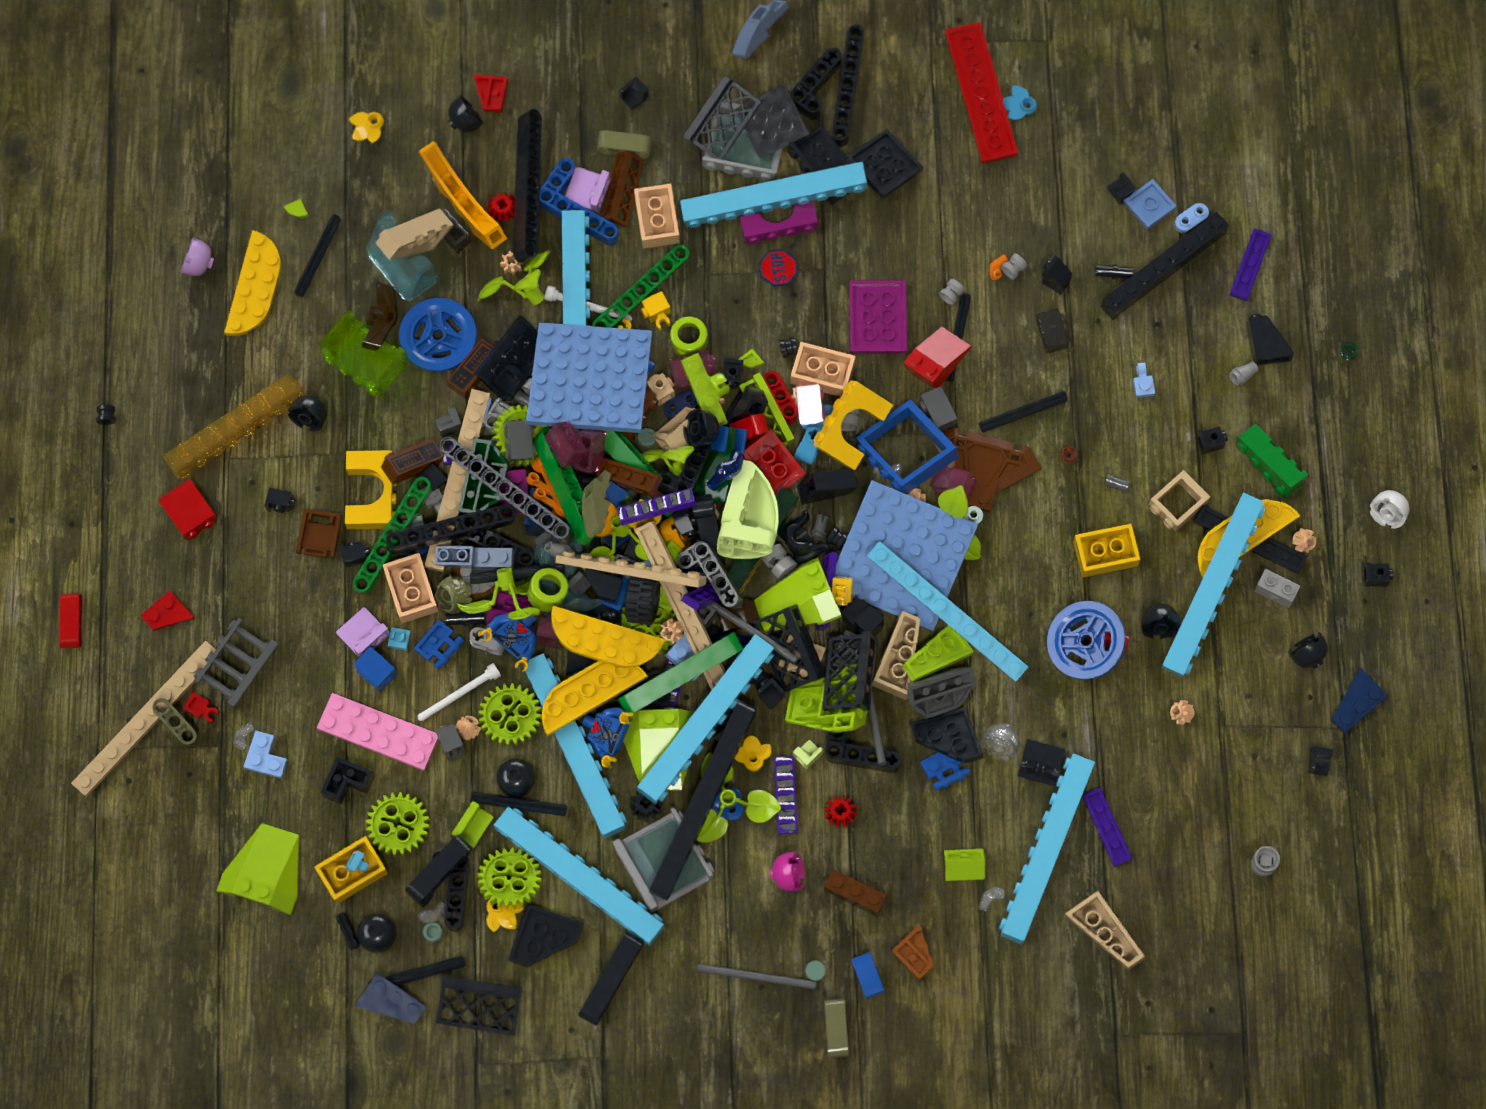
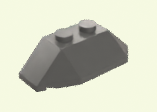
M973 667L943 669L912 682L911 680L907 685L909 705L926 719L958 709L970 691L976 686Z

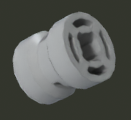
M1015 253L1010 257L1009 262H1005L1001 266V269L1007 277L1014 280L1020 271H1024L1027 268V263L1020 255Z
M950 279L947 287L940 291L939 296L946 303L954 305L957 297L964 293L965 288L958 281Z

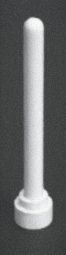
M549 285L544 300L550 302L556 300L563 301V294L559 293L556 287ZM587 302V307H590L591 311L602 314L607 309L606 307ZM609 313L610 317L618 318L616 313ZM627 315L623 320L631 322L632 316Z
M494 663L487 666V669L484 670L485 673L420 713L418 720L424 721L488 679L496 680L501 674Z

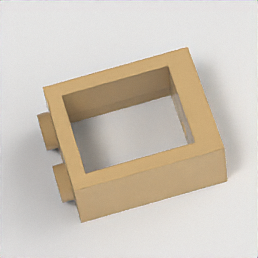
M685 407L652 435L664 451L687 445L683 435V425L687 427L688 420L685 418L695 408Z
M1183 470L1151 498L1149 508L1153 514L1159 515L1163 519V523L1167 528H1172L1176 532L1203 505L1208 503L1210 496ZM1179 483L1197 503L1177 520L1159 500Z

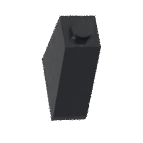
M1261 314L1249 317L1246 327L1253 362L1260 366L1292 361L1294 356L1293 350L1267 315L1262 316Z
M853 470L812 473L797 489L801 504L805 505L849 495L858 486Z

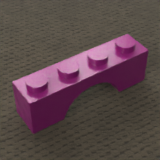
M809 202L804 205H795L792 215L784 222L771 223L764 220L759 213L740 217V225L745 244L750 243L754 245L763 240L773 241L782 236L792 237L801 232L811 233L818 229V220L814 204Z

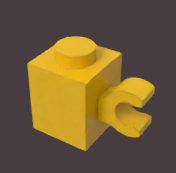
M662 291L642 300V308L640 310L645 319L648 318L650 323L656 321V327L659 331L661 330L660 322L662 321L670 326V320L666 316L671 313L670 305Z
M837 576L833 578L832 594L837 605L846 606L848 602L851 603L853 601L855 578Z

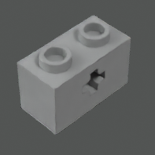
M1265 569L1254 592L1290 608L1300 585Z

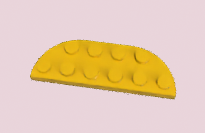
M252 230L224 332L226 336L247 334L248 331L257 326L259 327L266 320L271 310L281 272V259L274 243L267 236Z
M1269 499L1261 500L1264 501V514L1261 519H1256L1255 525H1257V529L1253 536L1249 535L1246 542L1250 544L1245 553L1241 552L1239 558L1300 517L1298 512L1283 502ZM1232 516L1210 530L1201 542L1198 551V568L1202 578L1210 565Z
M552 607V629L559 642L566 649L575 654L614 666L632 668L652 660L660 651L665 640L563 608Z
M598 661L561 682L550 691L543 705L542 724L547 737L647 679V674L639 666L623 668Z

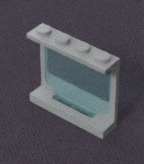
M728 102L721 104V114L730 113ZM732 103L733 112H736L735 109L740 107L741 104ZM735 114V125L741 124V121L738 115ZM730 115L721 117L723 127L732 126ZM718 118L713 119L711 130L719 128ZM732 128L723 130L724 139L730 140L733 137ZM744 129L723 160L715 159L705 153V156L702 158V165L710 171L721 170L727 174H741L746 178L756 177L763 181H774L782 148L760 159ZM720 131L711 132L712 143L721 141ZM722 144L713 145L714 153L717 156H720L723 151Z
M675 808L671 809L670 814L621 841L618 838L612 842L615 851L651 913L712 880V873L715 872L709 861L705 862L702 857L705 854L701 846L694 845L669 899L666 901L649 893L651 884L683 819L682 813L680 811L676 812Z

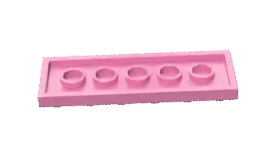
M334 693L331 694L317 726L319 731L423 771L426 770L438 742L435 732Z

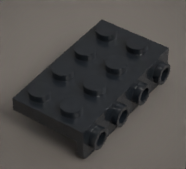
M822 125L797 142L789 143L788 153L793 160L796 159L798 161L799 168L804 174L849 165L846 162L844 153ZM846 193L842 197L831 196L824 201H829L833 205L850 193Z
M523 316L517 317L474 372L498 398L500 397L504 401H510L515 397V395L505 394L494 383V379L505 365L516 366L527 378L533 372L538 331Z

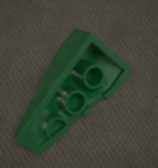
M729 427L725 452L709 451L692 490L694 497L712 494L713 502L726 504L732 479L729 478V471L733 468V462H731L730 457L735 447L736 428Z

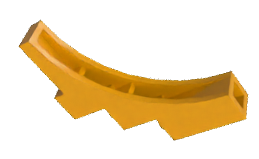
M433 141L418 151L433 176L432 179L440 193L450 200L457 214L466 220L473 234L491 249L507 240L500 225L479 205L458 178L438 145Z

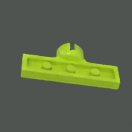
M699 353L681 360L680 362L700 409L711 412L717 418L719 426L727 424V419L719 403L720 397L728 394L730 391L729 384L726 385L724 383L727 381L725 376L721 373L709 376Z

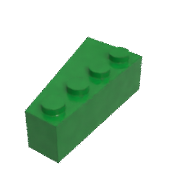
M1254 424L1238 437L1236 441L1238 450L1242 454L1245 453L1251 465L1262 472L1261 475L1264 480L1274 486L1275 492L1280 497L1283 496L1286 500L1303 487L1308 473L1305 470L1300 472L1296 467L1297 463L1293 459L1288 460L1280 446L1274 447L1272 445L1273 440L1257 424Z

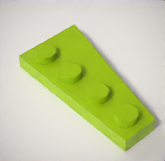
M948 625L906 661L902 667L912 682L971 656L974 651L968 642Z

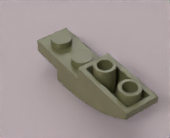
M606 470L592 480L583 491L582 517L589 538L603 531L605 528L604 521L609 514L608 508L610 503L605 500L607 497L605 493L610 486L611 473Z

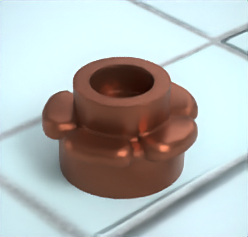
M1072 446L1062 448L1060 451L1061 461L1068 464L1075 463L1076 458H1078V451Z

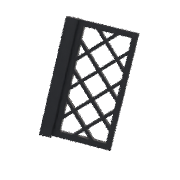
M724 75L683 137L697 145L711 157L723 160L762 101L735 82L733 78ZM734 86L739 89L740 98L731 99L730 91ZM751 98L756 102L752 109L745 110L744 99ZM741 100L742 111L733 112L732 102ZM728 102L730 113L721 114V104ZM743 113L744 121L739 125H735L734 115ZM730 115L732 126L723 127L721 117ZM713 118H718L719 128L710 130L709 122ZM732 128L733 137L730 140H725L723 130ZM720 131L721 141L712 143L711 132ZM701 134H708V144H701L697 141ZM722 144L723 151L720 156L714 153L713 145Z
M797 604L753 621L757 630L779 642L778 644L781 646L783 644L789 647L790 652L793 653L795 650L800 653V662L794 664L773 650L772 654H774V657L770 664L779 686L785 692L826 676ZM781 614H784L786 619L785 627L776 623ZM765 621L771 624L769 633L763 631L761 622ZM775 627L783 630L781 638L772 635ZM787 632L793 636L792 644L784 641ZM778 657L786 660L783 669L778 667L776 663ZM789 663L798 666L795 675L787 671ZM801 668L807 671L809 679L804 680L798 677ZM785 675L793 678L791 686L787 688L784 683Z
M862 631L861 635L829 638L822 710L834 711L860 708L862 711H870L877 638L870 631ZM855 641H861L860 646L855 651L850 647ZM843 642L845 645L836 653L834 651L835 643ZM849 648L852 654L844 661L840 656ZM857 657L859 663L852 669L848 664ZM839 658L843 663L834 670L833 663ZM847 666L851 671L842 679L838 674ZM855 675L857 682L850 687L846 682ZM837 676L841 681L832 688L831 681ZM845 684L849 690L840 697L837 691ZM854 693L855 702L846 703L845 700ZM835 694L839 700L833 705H829V699Z
M442 975L436 1023L515 1035L520 999L523 991L522 987ZM446 988L454 989L458 995L450 1003L445 998ZM468 992H473L478 1000L469 1006L462 996ZM477 993H481V994H485V995H483L482 997H480ZM487 995H493L497 1003L488 1009L482 999ZM497 996L504 998L502 1000H499ZM507 998L516 999L515 1007L508 1012L502 1002ZM461 999L467 1008L457 1014L451 1004ZM480 1001L486 1011L476 1017L471 1007ZM500 1005L506 1014L496 1020L490 1011ZM449 1007L455 1017L449 1021L441 1020L442 1011ZM467 1010L474 1017V1020L469 1024L463 1023L459 1017ZM488 1013L494 1023L489 1027H484L479 1019ZM508 1016L512 1021L511 1031L503 1030L498 1022ZM477 1021V1023L479 1024V1026H478V1025H472V1024ZM494 1025H497L499 1029H497V1028H491V1027H493Z

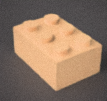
M671 184L634 189L643 249L679 244V231Z
M800 342L791 373V384L799 386V383H801L804 387L808 384L812 390L841 397L844 386L850 382L855 365V356Z
M419 553L383 564L401 623L438 612Z

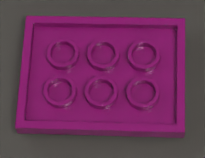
M906 280L849 281L850 354L907 353Z

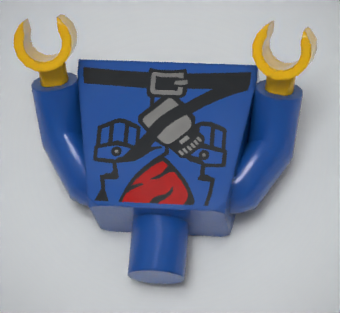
M509 613L498 615L486 626V630L478 632V636H482L485 632L486 638L483 641H489L493 638L517 659L521 657V660L515 663V669L519 663H522L524 665L523 672L528 668L527 662L535 651L537 640L535 635L536 628L531 624L537 619V616L512 620L508 618Z
M616 707L597 713L595 718L589 715L584 717L582 725L590 728L588 739L602 759V766L611 769L610 762H616V758L611 757V755L619 753L629 726L632 723V719H629V716H633V713Z

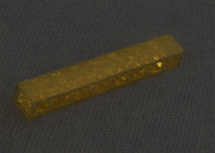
M289 372L162 457L177 479L184 478L196 467L205 465L211 457L220 455L226 447L233 446L243 436L252 434L258 426L267 424L270 418L276 414L280 415L285 412L286 408L296 398L304 395L303 391Z

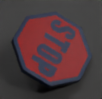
M784 249L768 251L759 262L761 278L773 287L789 285L798 274L796 258Z

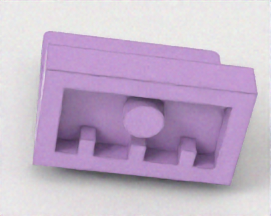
M576 167L565 197L586 209L599 213L611 181L610 172L602 170L600 175Z
M365 607L336 631L337 635L358 657L369 647L375 649L390 635L388 628L383 623L380 624Z

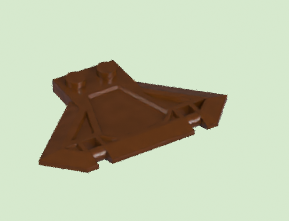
M956 427L943 433L957 448L958 458L947 466L956 479L958 486L962 485L967 496L968 507L976 506L982 511L990 513L995 494L1042 469L1028 446L1023 445L1021 450L1014 449L1015 443L971 431H967L966 436L960 435V429ZM956 442L964 443V445H956ZM934 443L939 453H941L942 450ZM1011 456L1018 457L1019 460H1012Z

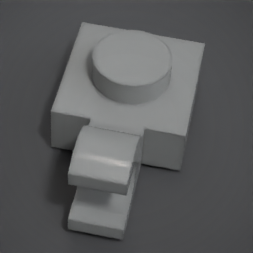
M426 486L425 488H423V489H421V490H419V491H424V490H426L428 486ZM439 488L431 493L425 503L428 509L434 507L437 514L439 513L443 498Z

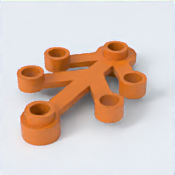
M538 456L532 463V467L536 472L542 473L546 484L539 480V475L535 472L529 473L526 481L528 484L537 487L533 497L553 508V514L563 520L566 516ZM546 493L552 496L553 500L547 497Z

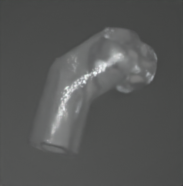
M993 887L985 891L978 908L988 911L992 900H1001L1004 897V890L1000 887Z
M439 901L434 909L421 911L418 914V919L423 923L436 922L445 911L446 905Z

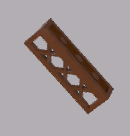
M628 150L617 153L615 156L611 181L600 215L609 222H615L622 227L628 226L635 198L634 189H637L644 159ZM631 160L637 162L635 170L631 167ZM629 175L632 180L631 187L628 186L626 181ZM625 192L628 197L626 204H624L622 195ZM620 209L624 215L623 220L617 218Z
M603 458L596 473L599 476L604 470L611 473L609 481L624 489L652 498L664 495L658 491L663 478L645 470Z

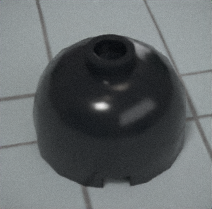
M462 95L450 104L448 108L450 120L448 122L454 130L458 128L461 132L469 133L477 130L483 124V121L478 112H474L471 108L470 102Z
M301 395L291 403L288 409L290 420L300 428L303 425L310 427L308 431L320 430L327 416L325 405L315 395Z
M694 409L690 411L685 418L688 420L687 427L683 425V435L686 443L698 448H704L713 444L719 434L717 418L706 410Z
M1155 603L1148 607L1141 616L1142 633L1148 638L1153 639V635H1161L1160 639L1171 637L1178 632V627H1180L1177 612L1167 604Z
M1318 632L1317 637L1314 634L1307 636L1295 644L1296 649L1292 651L1290 648L1287 653L1298 666L1303 668L1312 666L1315 669L1323 664L1322 660L1327 655L1328 645L1323 635Z
M519 758L509 759L499 767L496 774V782L500 791L508 797L521 798L528 795L533 788L535 773L532 766L526 761Z
M373 913L361 920L357 929V938L365 950L377 954L383 953L393 946L397 937V930L392 919L384 914Z

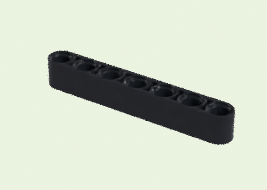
M852 25L847 33L832 130V139L838 147L846 146L849 140L864 42V29L859 25ZM855 34H856V35H859L860 37L854 38V37H852V35H855ZM856 51L857 54H850L849 52ZM847 68H854L855 70L848 71ZM850 84L852 87L846 88L844 85ZM842 101H848L849 104H846V105H845V104H842L841 102H842ZM844 117V118H846L847 120H846V121H840L839 118ZM842 134V135H844L845 137H843V138H838V137H836V135Z
M504 504L393 532L387 536L386 548L392 554H399L509 526L515 520L516 510L512 505ZM510 512L512 516L510 518H504L502 516V513ZM489 516L493 518V521L486 523L483 518ZM472 521L475 525L472 528H468L465 526V522ZM448 526H454L456 528V531L448 532L446 528ZM433 530L437 532V536L429 537L427 533ZM411 535H415L419 540L411 542L408 538ZM397 540L400 544L397 547H393L390 545V542Z

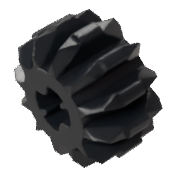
M636 791L638 797L631 796V800L634 803L629 804V808L633 809L631 814L633 816L637 815V820L639 821L643 816L645 822H648L649 816L655 820L656 816L654 813L661 814L659 807H662L663 803L658 801L655 804L639 791ZM644 802H648L647 809H644Z

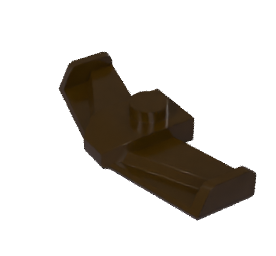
M376 282L377 307H370L367 325L372 327L362 342V348L374 351L382 346L391 328L396 325L398 316L396 313L395 286Z

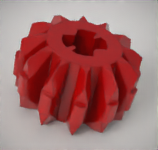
M506 191L500 196V193L497 192V197L491 196V202L487 203L489 208L487 210L488 214L492 215L493 220L498 219L500 224L503 220L509 223V218L514 219V196L512 194L507 196Z
M835 795L834 802L831 800L827 801L829 806L824 807V811L828 813L824 817L825 819H830L829 825H833L836 822V828L839 829L840 823L843 824L844 828H847V822L854 823L852 817H857V812L853 811L856 809V805H850L852 803L851 798L845 801V795H842L841 800H838V797ZM839 808L843 809L842 815H838Z

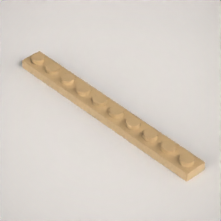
M475 389L471 390L458 442L470 452L474 438H479L490 393ZM468 455L464 456L461 462L465 461ZM453 461L437 521L456 517L459 514L458 507L467 471ZM454 526L446 528L448 532H454L455 529ZM434 531L432 537L437 536V532ZM451 540L430 545L424 568L439 572L444 571L445 566L435 565L436 546H450Z
M654 520L635 529L652 566H663L665 570L677 569ZM660 581L677 619L680 620L681 627H685L683 631L694 654L712 645L698 612L681 601L683 595L688 593L685 585ZM722 663L703 672L711 690L726 673Z
M205 641L71 784L87 797L159 721L152 709L154 701L158 698H165L173 706L194 684L196 678L193 676L200 667L202 669L207 664L205 661L206 657L211 651L214 653L216 649ZM160 702L156 705V710L161 713L165 712L167 706L165 703Z

